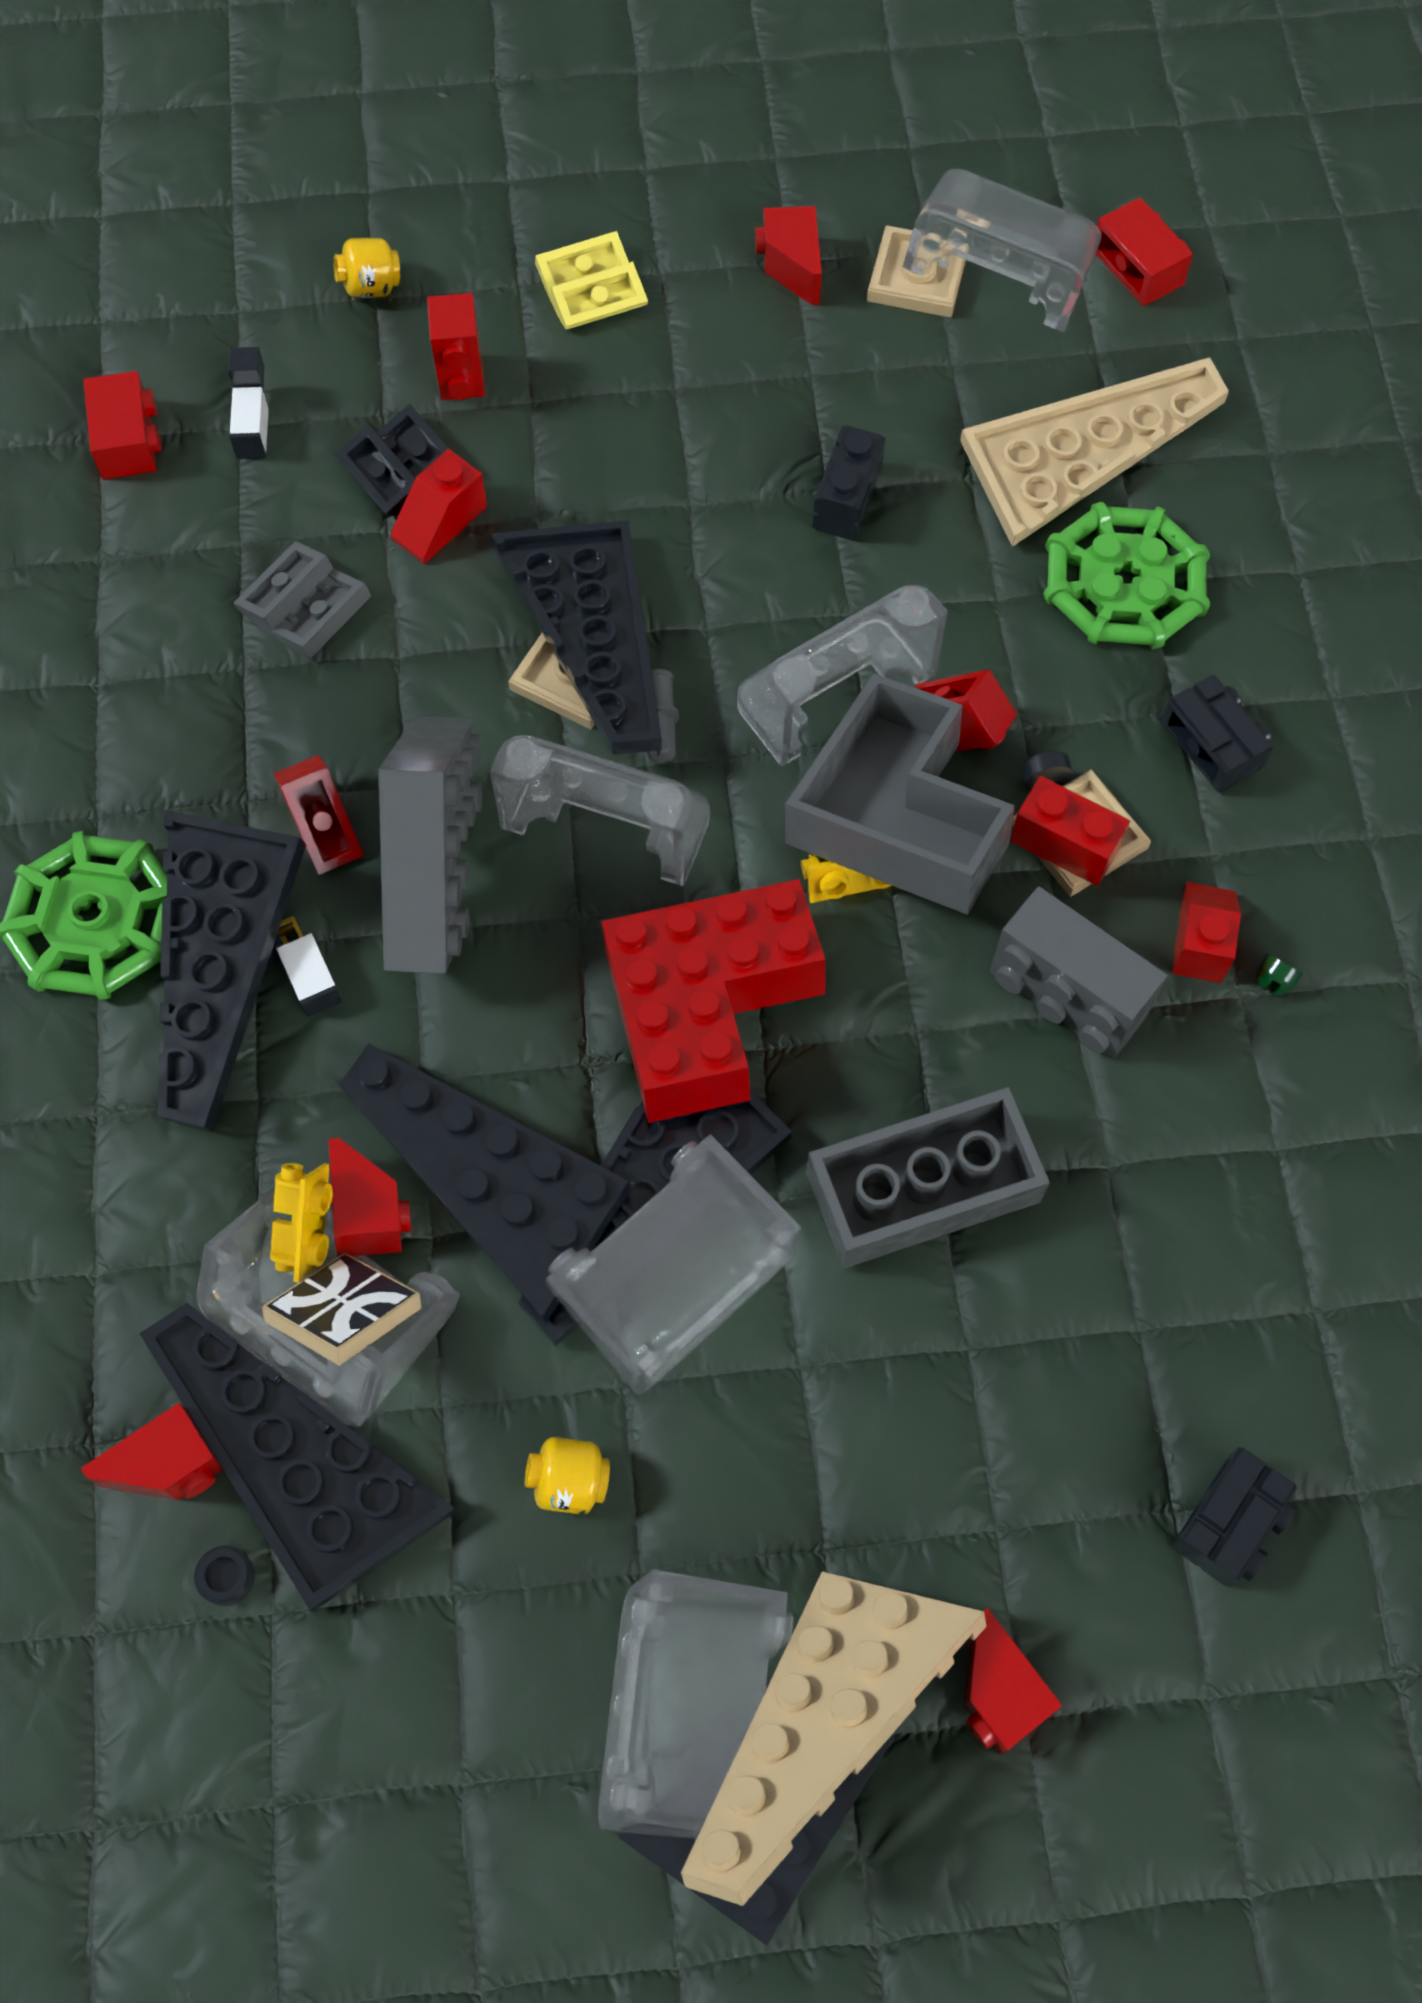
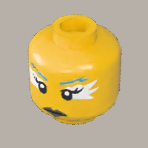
M350 238L344 243L342 254L334 255L336 282H343L348 295L353 298L386 297L391 293L392 287L398 286L400 282L397 250H391L387 241L382 238Z
M551 1437L542 1445L540 1454H529L525 1471V1487L534 1488L536 1504L543 1510L580 1515L587 1514L591 1511L595 1502L603 1503L609 1482L610 1461L609 1458H602L599 1446L594 1442Z

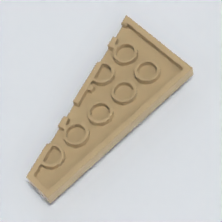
M1209 357L962 429L960 441L1013 547L1224 404L1229 391Z
M821 1572L681 1871L685 1887L743 1906L793 1849L792 1839L813 1815L816 1814L821 1817L835 1801L833 1792L851 1772L857 1775L916 1708L915 1699L935 1676L941 1679L954 1664L953 1655L968 1638L975 1640L986 1627L984 1611Z

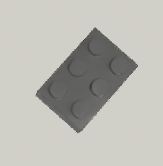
M1040 886L1034 890L1002 929L989 971L995 976L997 983L1003 989L1012 994H1021L1036 1005L1037 1010L1044 1018L1056 1024L1062 1023L1075 1032L1081 1043L1089 1050L1099 1054L1104 1053L1113 1060L1148 1017L1168 976Z

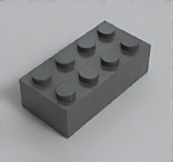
M1009 1087L809 1152L806 1170L842 1269L1041 1203L1050 1183Z

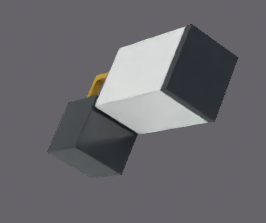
M232 347L229 349L228 373L233 385L230 440L236 459L266 458L269 409L263 392L265 365L259 347Z
M291 916L281 921L280 927L291 922L293 924L278 931L267 965L282 960L307 1017L342 1003V999L312 933L303 937L295 917ZM296 929L299 939L288 943L285 935L281 937L280 935Z

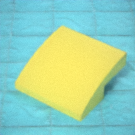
M617 231L542 253L535 257V265L543 285L565 330L648 305V299L634 263H629Z

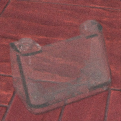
M950 169L944 172L916 219L902 268L923 275L928 264L940 261L939 266L947 269L953 255L1033 286L1034 288L1028 302L1037 305L1039 300L1046 309V318L1043 324L1064 332L1101 243L1102 235L1095 223L1087 218L969 171Z
M906 585L898 588L748 676L741 682L738 688L737 708L747 724L782 767L801 756L802 745L798 739V733L807 727L808 716L800 707L803 703L870 664L879 675L890 678L892 673L911 675L915 684L923 683L937 674L948 611L927 588L918 585Z
M528 735L515 736L505 741L499 749L490 769L501 829L524 835L527 824L534 819L546 817V820L555 822L564 802L651 829L646 840V851L657 854L660 857L661 879L681 886L685 885L710 819L708 799L699 790L666 777Z
M711 1134L700 1144L691 1141L679 1150L671 1161L675 1169L671 1173L670 1183L592 1252L588 1248L582 1249L579 1252L570 1248L558 1256L548 1269L551 1273L546 1278L548 1288L637 1395L645 1393L660 1381L776 1275L797 1250L801 1227Z
M274 1187L204 1245L196 1293L197 1303L206 1318L229 1334L261 1361L276 1370L300 1391L307 1394L346 1425L352 1427L361 1426L378 1409L455 1311L460 1293L453 1289L439 1275L426 1272L417 1273L409 1280L406 1286L420 1293L421 1309L338 1366L264 1321L262 1306L298 1284L293 1282L294 1271L279 1272L275 1270V1262L270 1259L273 1221L277 1218L292 1221V1215L273 1211ZM330 1209L326 1213L324 1234L329 1238L328 1254L324 1263L308 1276L337 1258L334 1232L328 1228ZM366 1255L353 1256L361 1262L404 1284Z
M654 1569L630 1587L622 1609L599 1797L598 1822L600 1829L632 1834L697 1839L766 1692L768 1660L778 1653L780 1646L786 1647L789 1644L793 1629V1616L790 1611H786L788 1592Z

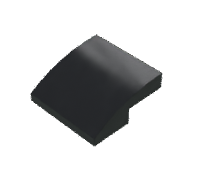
M409 404L378 432H375L370 425L365 427L336 452L335 455L389 518L400 513L415 478L449 448L412 405Z

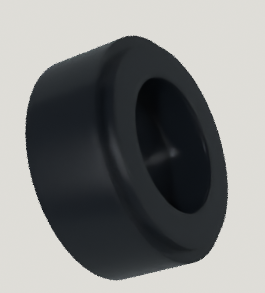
M1047 751L1028 759L1022 766V774L1026 787L1032 790L1040 775L1061 786L1066 784L1073 777V769L1070 758L1066 753Z
M218 1546L207 1551L198 1561L194 1572V1582L199 1594L210 1603L218 1606H231L242 1601L251 1591L255 1580V1570L250 1558L241 1550L232 1546Z

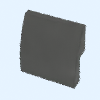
M295 541L233 604L238 611L262 630L297 653L311 659L371 597V594L365 583L334 569L325 554Z

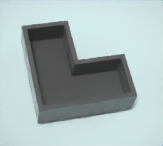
M873 673L785 803V844L968 915L1009 846L1014 805L939 777L959 746L962 704Z
M414 716L379 768L384 971L446 973L453 956H460L462 938L468 937L469 909L461 908V890H467L469 864L468 860H460L461 842L467 841L468 826H474L475 812H480L482 806L481 782H474L475 764H480L482 738L480 734H473V719Z

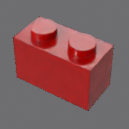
M1141 197L1098 219L1091 250L1143 307L1185 284L1193 253L1186 242L1179 239L1163 222L1161 216L1156 211H1153Z
M473 293L427 297L430 341L441 400H464L473 397H485L482 352Z
M138 370L83 379L90 452L102 479L157 471L155 452L162 451L157 425L151 424V416L158 415L157 405L152 388L144 389Z
M1040 775L1017 813L1010 842L1099 886L1122 845L1131 820Z

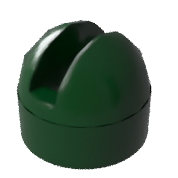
M1267 953L1258 969L1257 982L1260 988L1264 990L1272 980L1276 981L1271 995L1283 996L1297 985L1303 973Z

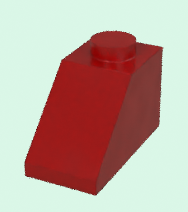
M816 206L764 208L763 227H755L756 255L764 254L765 273L810 305H820L822 272Z
M447 449L415 478L390 533L391 540L420 562L426 564L487 508L482 473L450 449Z
M990 669L919 683L915 686L917 689L963 705L959 746L956 749L959 752L979 748L988 750L997 746L1003 741L1006 736L1005 732L1017 716V712Z
M319 755L273 773L302 840L307 844V852L318 875L364 856L328 768Z
M1186 882L1171 974L1222 983L1236 955L1241 910L1236 891Z
M340 1138L329 1139L330 1174L333 1189V1227L337 1257L343 1253L353 1257L402 1252L401 1233L411 1232L409 1200L398 1201L397 1182Z
M177 1403L83 1466L81 1470L86 1478L101 1488L179 1500L183 1496L189 1499L206 1491L216 1481L214 1475L223 1470L185 1407Z
M986 1608L984 1610L986 1627L975 1640L970 1639L964 1707L971 1716L965 1722L974 1737L986 1750L994 1745L997 1751L1002 1754L1060 1709L1062 1704L994 1615Z

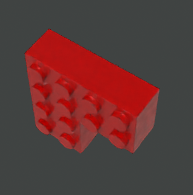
M800 879L601 921L606 957L648 1123L750 1101L749 1067L734 1014L825 994V956Z

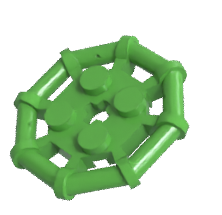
M1104 502L1092 504L1089 512L1066 529L1049 536L1045 544V548L1049 553L1048 584L1043 595L1048 605H1055L1088 636V642L1097 645L1098 641L1149 645L1154 650L1163 647L1166 639L1195 617H1201L1207 613L1210 607L1206 585V562L1210 558L1209 550L1206 545L1195 542L1165 514L1166 509L1159 506L1155 510L1106 506ZM1113 526L1145 529L1143 535L1114 533ZM1095 530L1097 537L1089 548L1085 550L1076 545V543ZM1158 533L1179 553L1170 556L1167 553L1166 544L1162 540L1155 538L1156 534ZM1067 564L1079 567L1078 581L1069 582L1066 580ZM1127 571L1136 577L1133 578L1131 584L1123 583L1122 576L1115 574ZM1187 571V591L1175 588V574ZM1089 598L1097 606V618L1078 600L1082 599L1087 603ZM1167 605L1175 609L1160 621L1153 615L1154 611L1160 606L1161 609ZM1109 621L1133 622L1139 625L1109 623Z
M84 830L73 832L70 840L26 866L20 864L14 871L16 881L3 922L0 923V941L6 943L27 975L28 986L34 990L42 992L45 989L94 995L99 1000L110 999L113 991L158 963L161 964L162 901L167 898V873L163 870L162 864L153 853V845L148 841L138 839L133 842L86 835ZM92 856L119 859L116 866L92 862ZM75 860L76 864L69 868L70 874L62 879H59L57 875L50 880L47 878L50 874ZM137 870H141L153 888L138 892L129 878ZM34 891L40 892L41 895L35 915H27ZM92 903H98L101 913L94 920L85 921L82 916L78 915L81 910H89ZM148 909H158L149 938L146 934L139 931L144 912ZM42 932L50 947L39 957L27 938ZM132 945L139 951L107 971L105 961L119 959L126 953L128 946ZM64 959L88 962L91 975L58 969Z

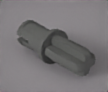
M654 669L651 671L662 737V750L648 751V757L655 760L657 764H664L666 761L674 760L676 756L675 724L679 720V711L674 707L673 674L667 670Z

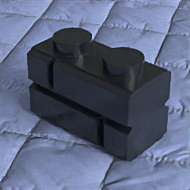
M847 425L841 427L836 446L833 448L814 498L815 512L813 514L812 528L819 532L844 539L856 540L882 471L885 437L881 434Z
M1214 674L1196 683L1193 688L1189 687L1173 696L1168 701L1161 719L1163 725L1219 793L1234 786L1241 779L1244 780L1260 771L1265 766L1274 748L1271 744L1272 740L1268 729L1261 722H1253L1242 709V701L1237 691L1231 686L1224 687Z
M1238 1447L1227 1457L1171 1546L1173 1550L1194 1565L1200 1566L1204 1572L1224 1586L1230 1587L1238 1582L1241 1577L1250 1582L1268 1556V1553L1260 1548L1270 1531L1279 1535L1293 1517L1297 1507L1290 1503L1289 1500L1298 1487L1274 1468H1269L1264 1461L1245 1448Z

